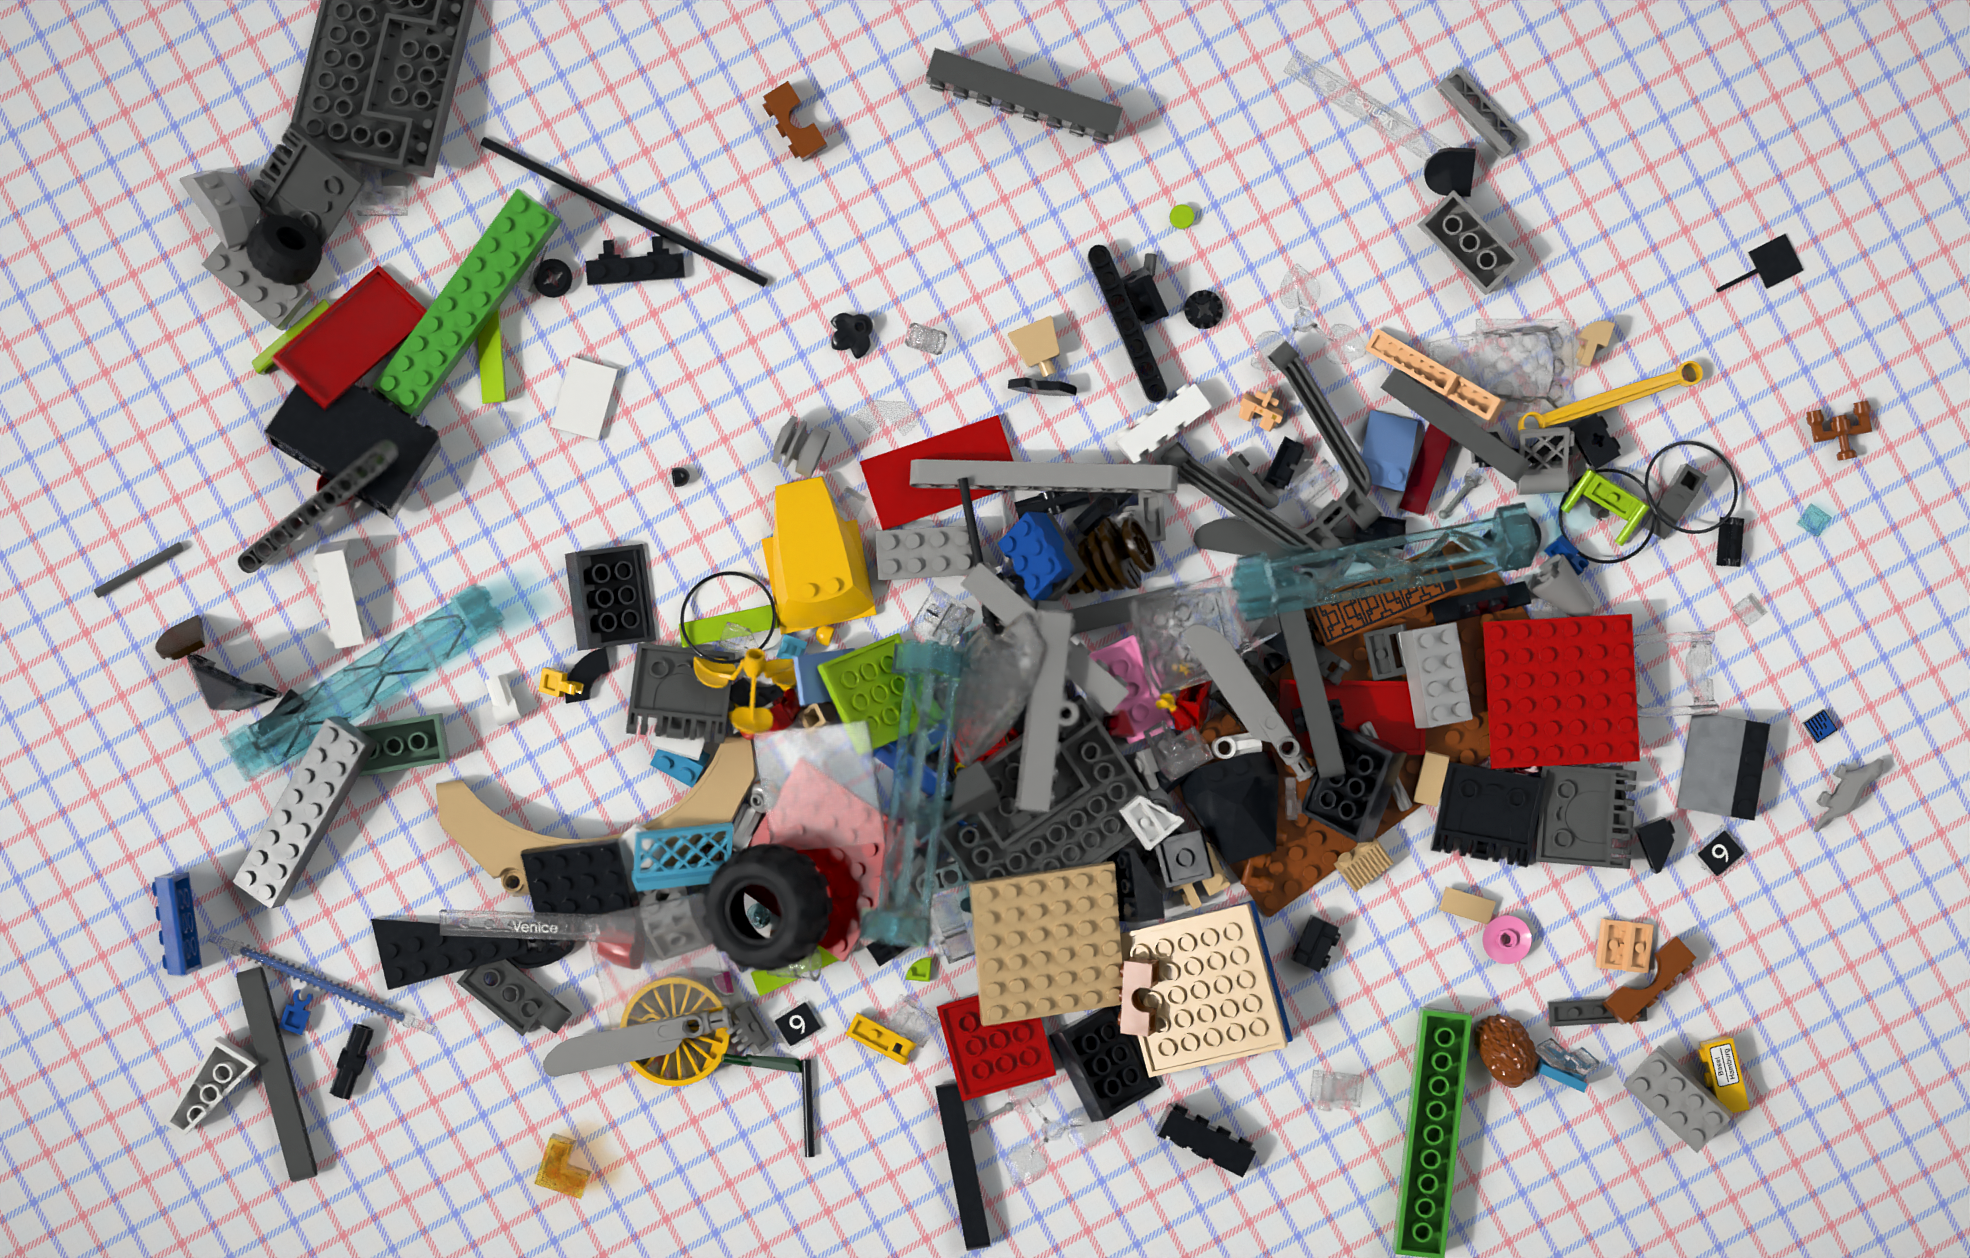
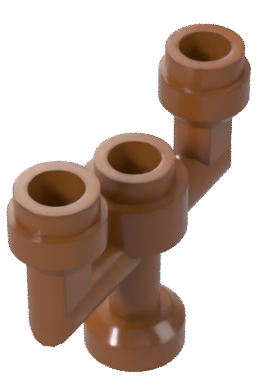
M1868 400L1853 403L1854 415L1858 417L1859 425L1851 426L1847 415L1832 417V422L1830 423L1831 430L1823 431L1822 423L1824 422V416L1821 410L1806 412L1807 424L1811 426L1814 443L1833 440L1838 436L1841 452H1838L1836 455L1837 461L1857 457L1856 451L1850 449L1848 434L1854 436L1872 432L1869 416L1871 406Z
M1277 829L1276 846H1284L1287 832ZM1271 853L1247 859L1249 861L1245 864L1240 884L1257 888L1261 893L1271 894L1274 879L1268 876H1253L1255 867L1261 869L1263 867L1268 868Z

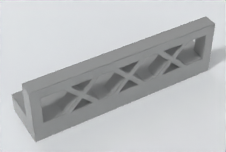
M1458 67L1435 87L1501 158L1507 155L1524 138ZM1455 75L1463 82V91H1458L1449 82ZM1467 87H1468L1472 92H1466ZM1466 95H1476L1480 100V109H1475L1466 100ZM1483 113H1493L1497 117L1496 127H1492L1483 118ZM1500 131H1510L1516 139L1509 145L1500 136Z

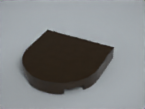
M199 615L171 627L160 636L156 642L155 649L162 659L171 658L172 660H178L205 647L203 624Z

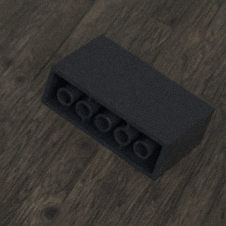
M296 383L264 431L269 444L329 481H332L380 441H391L397 448V457L352 495L394 520L441 449L437 430L429 425L423 427L416 422L417 418L410 413L404 412L402 414L396 410V405L389 400L384 399L381 401L375 397V392L368 387L363 386L360 388L355 384L325 410Z

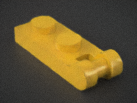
M858 1012L845 1034L905 1066L909 1061L908 1056L911 1050H914L917 1046V1043L890 1030ZM896 1042L903 1045L899 1053L893 1050Z

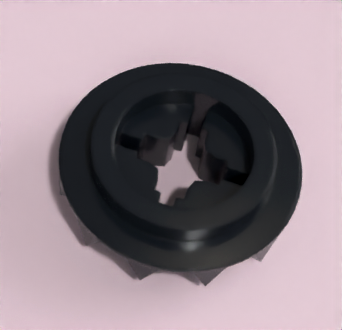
M547 259L541 262L536 267L533 275L536 289L542 295L550 298L564 296L571 288L573 280L569 266L558 259ZM548 269L554 275L561 274L560 277L557 279L559 285L558 288L552 282L549 284L546 283L547 280L550 278L548 275L549 272L547 271Z
M1208 290L1194 292L1187 299L1184 308L1188 322L1199 329H1209L1217 325L1224 311L1222 300L1216 293ZM1210 301L1208 310L1211 311L1210 313L1213 316L1205 313L1200 318H1197L1200 309L1195 303L1204 305Z

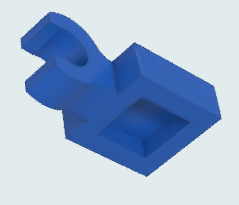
M1562 534L1544 550L1550 557L1556 554L1562 556L1563 554L1578 576L1590 564L1587 559L1576 556L1579 551Z

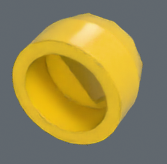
M830 626L819 627L816 631L817 641L829 647L835 628Z

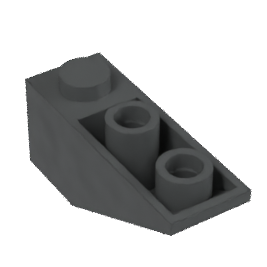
M1687 463L1680 465L1656 505V509L1661 516L1671 524L1676 525L1697 495L1707 475ZM1652 513L1643 527L1650 531L1652 525ZM1656 516L1653 534L1665 540L1673 528L1666 525Z

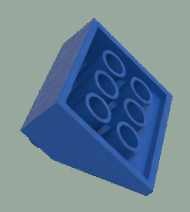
M189 872L154 877L155 882L152 883L153 895L157 896L158 906H156L155 910L156 918L158 921H161L162 928L159 931V941L161 945H164L165 955L162 956V963L164 969H167L168 975L186 976L202 969Z

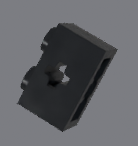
M1597 413L1591 414L1571 426V431H1574V442L1592 470L1600 468L1621 455L1619 449H1621L1620 444L1614 436L1610 437L1606 430L1608 428L1607 422L1602 415L1598 416ZM1599 436L1601 439L1598 442L1599 445H1592L1591 441H1593L1594 437Z

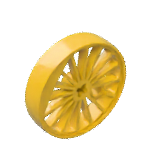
M682 974L664 975L645 983L632 995L622 1013L620 1028L628 1026L629 1018L641 1021L640 1024L646 1023L648 1017H655L657 1020L666 1019L641 998L650 989L655 993L667 1018H672L656 987L661 984L670 983L673 1017L677 1016L674 983L688 984L679 1016L684 1013L692 986L700 989L704 994L687 1014L694 1012L707 995L716 1004V1007L708 1011L709 1013L717 1010L721 1011L727 1006L713 988L698 978ZM637 1001L651 1011L646 1013L644 1017L631 1013ZM691 1019L690 1021H688V1025L696 1022L697 1020ZM699 1025V1026H689V1027H690L692 1030H699L700 1025ZM724 1027L716 1030L714 1039L702 1035L695 1037L696 1039L712 1043L709 1054L689 1037L683 1038L681 1045L696 1074L688 1077L682 1076L680 1044L676 1049L678 1078L664 1076L670 1054H666L660 1074H656L647 1068L655 1057H651L644 1065L639 1060L629 1063L639 1074L654 1083L665 1086L690 1085L704 1079L720 1065L722 1054L728 1051L731 1034L728 1035L726 1032L728 1029ZM685 1041L707 1058L701 1071Z

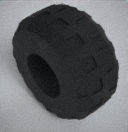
M278 214L260 219L246 241L247 255L253 267L262 276L275 283L284 285L304 283L312 277L322 259L323 252L317 235L312 232L310 227L303 224L302 221L287 215L281 216Z

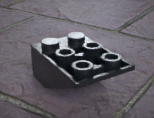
M1121 848L1107 858V862L1113 861L1115 863L1119 921L1145 922L1165 918L1162 893L1133 848Z

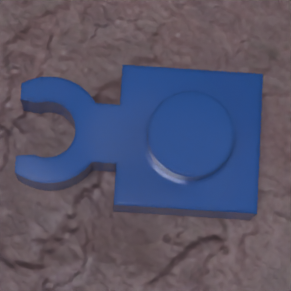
M297 989L293 994V1001L295 1003L294 1005L289 1003L286 1005L279 1028L303 1035L311 1011L305 1009V1007L313 1000V993H309L307 999L303 1001L299 997L301 989Z

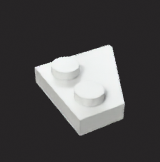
M1136 796L1119 810L1146 850H1151L1184 822L1183 818L1175 816L1166 811L1167 809L1151 803L1150 800L1143 796Z

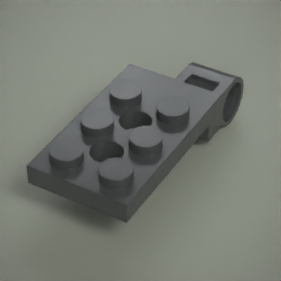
M508 959L468 969L457 981L461 987L522 1037L537 1019L547 1029L557 1034L572 1015L567 1007ZM487 972L497 974V984L489 985L486 983L485 975ZM507 987H512L516 990L517 997L515 1000L509 1001L504 997V990Z

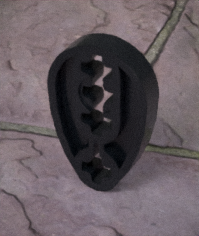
M521 922L519 929H521L523 924L529 926V928L523 929L524 931L529 929L525 932V935L530 943H535L538 938H541L542 942H546V946L541 951H538V947H531L530 953L509 958L508 960L513 965L523 969L546 966L570 953L575 947V938L562 928H560V935L553 936L551 932L549 937H539L536 927L533 925H536V922ZM530 924L533 925L532 932H530ZM562 937H565L566 941H570V945L566 947V950H562V946L558 944L552 945L551 943L561 941Z

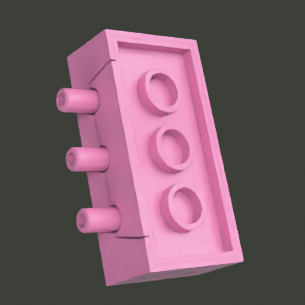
M1134 635L1089 654V657L1095 662L1100 659L1110 667L1107 672L1115 678L1118 674L1128 683L1126 689L1130 692L1113 710H1125L1132 724L1136 737L1125 738L1128 744L1174 725L1167 708L1160 710L1156 706V701L1161 700L1158 696L1160 692L1156 683L1167 679V673L1163 669L1151 674L1146 661L1158 656L1155 647L1141 652ZM1175 692L1170 693L1173 695L1174 700L1176 701L1177 696Z

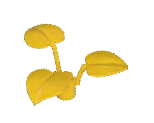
M751 648L746 651L745 659H741L737 670L734 664H719L694 657L695 674L703 684L709 687H726L729 680H736L743 668L746 675L752 678L750 708L739 707L733 711L731 716L733 725L737 729L749 734H763L771 728L773 722L772 714L768 709L755 708L757 677L764 672L765 677L771 678L772 682L778 686L791 687L797 685L793 659H775L767 662L765 660V652L758 648Z

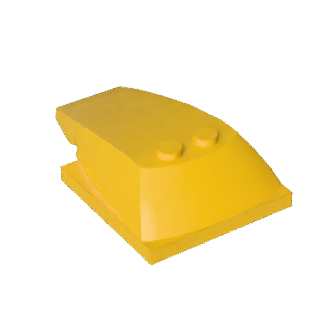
M823 476L775 486V526L773 537L764 538L761 541L781 635L877 615L857 519L844 521L843 517L840 516Z

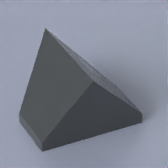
M979 760L957 771L951 811L978 815L980 812L985 813L1001 804L996 788Z

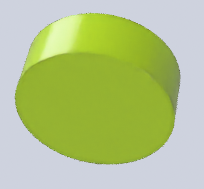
M1185 204L1175 206L1169 215L1170 223L1173 227L1181 230L1190 227L1194 220L1193 210Z

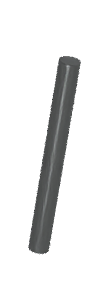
M177 542L97 587L94 589V593L98 598L183 551L182 544Z

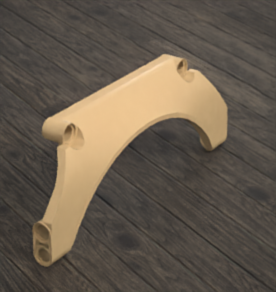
M742 734L726 736L724 744H720L713 761L691 791L672 808L642 825V827L652 831L732 823L750 787L757 778L752 740L745 739ZM462 779L436 784L441 827L493 879L501 877L502 887L512 897L530 895L521 858L522 850L619 839L624 834L620 833L593 839H562L544 836L525 830L494 813L473 794ZM726 831L717 832L712 838L720 842L726 836ZM694 834L688 841L696 845L704 836ZM673 836L664 843L672 847L680 839L677 836ZM708 841L699 850L703 851L706 848H713L715 845ZM684 843L676 853L683 857L691 848ZM719 851L711 858L713 861L719 860ZM695 853L687 862L690 864L698 863L702 857ZM672 855L663 864L665 866H673L679 860ZM512 880H520L517 888L509 889V883Z

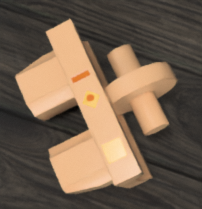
M1269 388L1266 394L1257 390L1255 397L1244 393L1240 402L1241 408L1238 417L1250 422L1255 412L1263 415L1259 426L1271 432L1276 423L1280 424L1284 411L1275 407L1278 405L1279 400L1271 396L1274 390Z

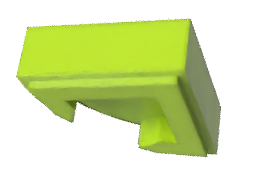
M932 957L921 958L914 962L909 968L905 980L930 982Z

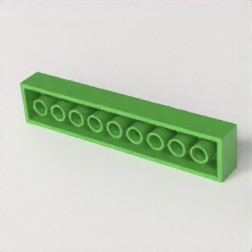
M516 189L373 384V387L405 412L413 416H419L563 220L527 192Z
M1419 1008L1392 1250L1395 1254L1425 1258H1445L1472 1015L1468 1012Z

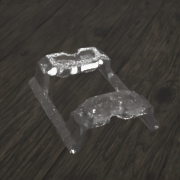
M1715 631L1633 635L1634 649L1640 644L1691 642L1690 651L1686 656L1687 687L1692 694L1694 705L1644 708L1637 703L1638 718L1719 714V705L1714 699L1713 679L1708 678L1705 673L1706 668L1712 665L1711 644L1715 641ZM1634 655L1636 695L1638 696L1640 693L1638 658Z

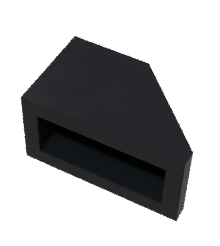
M1662 816L1634 827L1651 872L1655 874L1662 871L1674 843L1672 834L1675 833L1673 824Z

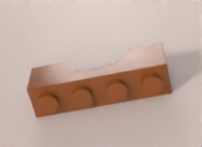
M1677 936L1671 937L1654 953L1657 961V973L1653 982L1648 987L1642 990H1635L1624 985L1619 986L1602 1002L1604 1007L1621 1025L1627 1022L1630 1025L1641 1016L1639 1011L1644 1006H1647V1008L1651 1007L1659 999L1656 996L1663 989L1668 991L1675 985L1676 981L1674 978L1680 973L1685 975L1694 967L1692 962L1696 959V956Z

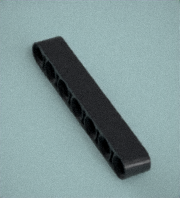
M1095 245L1089 250L1087 256L1091 271L1145 398L1150 403H1159L1167 395L1165 382L1109 250L1103 245ZM1102 251L1105 254V260L1102 263L1094 262L1092 259L1093 252ZM1105 273L1112 274L1115 278L1114 284L1109 286L1103 284L1101 280L1102 275ZM1121 296L1124 299V306L1121 308L1113 307L1111 304L1112 297ZM1130 318L1134 323L1133 329L1129 331L1122 329L1120 325L1121 320ZM1132 341H1140L1143 344V351L1140 353L1132 352L1130 349ZM1142 363H1149L1152 366L1153 372L1151 375L1144 376L1140 373L1139 367ZM1157 385L1162 389V396L1160 398L1150 396L1149 388L1151 386Z
M957 1082L935 1086L966 1250L971 1251L991 1247L964 1102H962Z

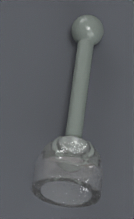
M1470 467L1464 475L1465 486L1444 510L1439 511V517L1446 519L1448 512L1468 488H1478L1486 479Z

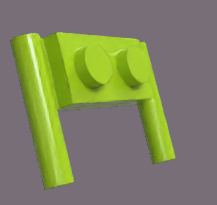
M1588 468L1561 507L1564 512L1570 513L1578 499L1584 494L1619 517L1627 520V524L1615 539L1618 545L1623 546L1650 508V505L1603 475L1597 474Z

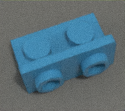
M1548 1048L1543 1049L1538 1060L1537 1072L1583 1093L1587 1088L1588 1084L1584 1079L1589 1070L1588 1066Z

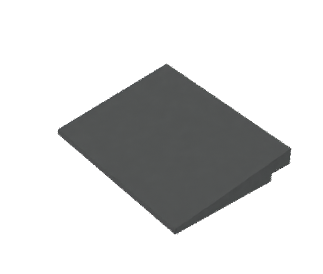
M321 0L291 122L302 126L306 130L307 135L336 158L434 178L476 0Z
M1077 695L1070 700L1078 708L1079 716L1077 721L1070 726H1063L1062 732H1058L1057 742H1060V753L1058 757H1055L1054 766L1057 767L1056 781H1052L1051 791H1054L1053 806H1049V812L1019 809L1015 806L1024 733L980 762L996 788L1001 801L1000 805L985 813L980 812L978 815L951 811L956 780L918 805V808L969 882L1100 863L1137 837L1119 810L1136 796H1143L1150 800L1151 803H1155L1100 720L1095 716L1081 695ZM1067 707L1063 708L1060 712L1062 718L1068 715ZM962 819L967 824L960 826L956 822ZM973 822L977 824L976 828L972 826Z

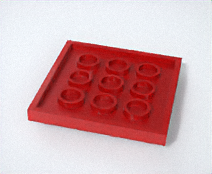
M979 995L936 1007L962 1102L1057 1075L1041 1017L983 1026L981 1024Z

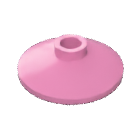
M1503 915L1489 922L1484 930L1482 941L1483 947L1491 959L1501 964H1513L1522 960L1527 955L1531 947L1532 938L1528 926L1521 919L1515 916ZM1505 934L1510 937L1508 943H1503L1501 940Z

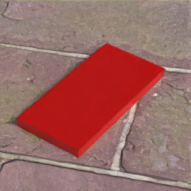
M378 265L272 356V361L326 410L405 341L428 310Z
M996 415L860 461V465L882 530L885 531L962 505L960 489L911 487L910 465L912 460L1014 462L999 416ZM970 489L972 501L1004 490Z
M1279 679L1278 713L1305 753H1314L1309 732L1297 734L1291 710L1302 707L1295 679ZM1322 680L1327 701L1338 698L1340 700L1345 722L1339 724L1361 732L1359 726L1370 721L1380 740L1407 752L1406 755H1425L1426 728H1416L1408 681L1342 680L1336 686L1328 680ZM1284 742L1281 750H1290L1293 742Z

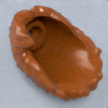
M1500 1014L1482 1019L1474 1035V1046H1476L1478 1054L1492 1076L1509 1088H1517L1526 1080L1532 1079L1536 1074L1538 1065L1537 1051L1529 1037V1033L1520 1021L1510 1016H1501Z

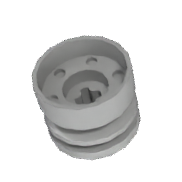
M792 415L789 421L782 427L775 442L772 462L778 464L782 456L785 455L783 467L787 468L794 459L797 461L795 472L811 478L824 452L831 432L815 426L810 434L805 433L807 421L803 420L799 428L796 429L798 417Z

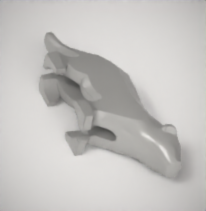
M1876 759L1869 765L1852 771H1847L1844 765H1838L1833 775L1841 778V782L1836 786L1835 792L1830 795L1822 791L1816 801L1822 807H1829V810L1816 823L1814 827L1815 832H1819L1824 823L1830 819L1844 816L1857 807L1866 786L1882 774L1884 762L1882 759Z

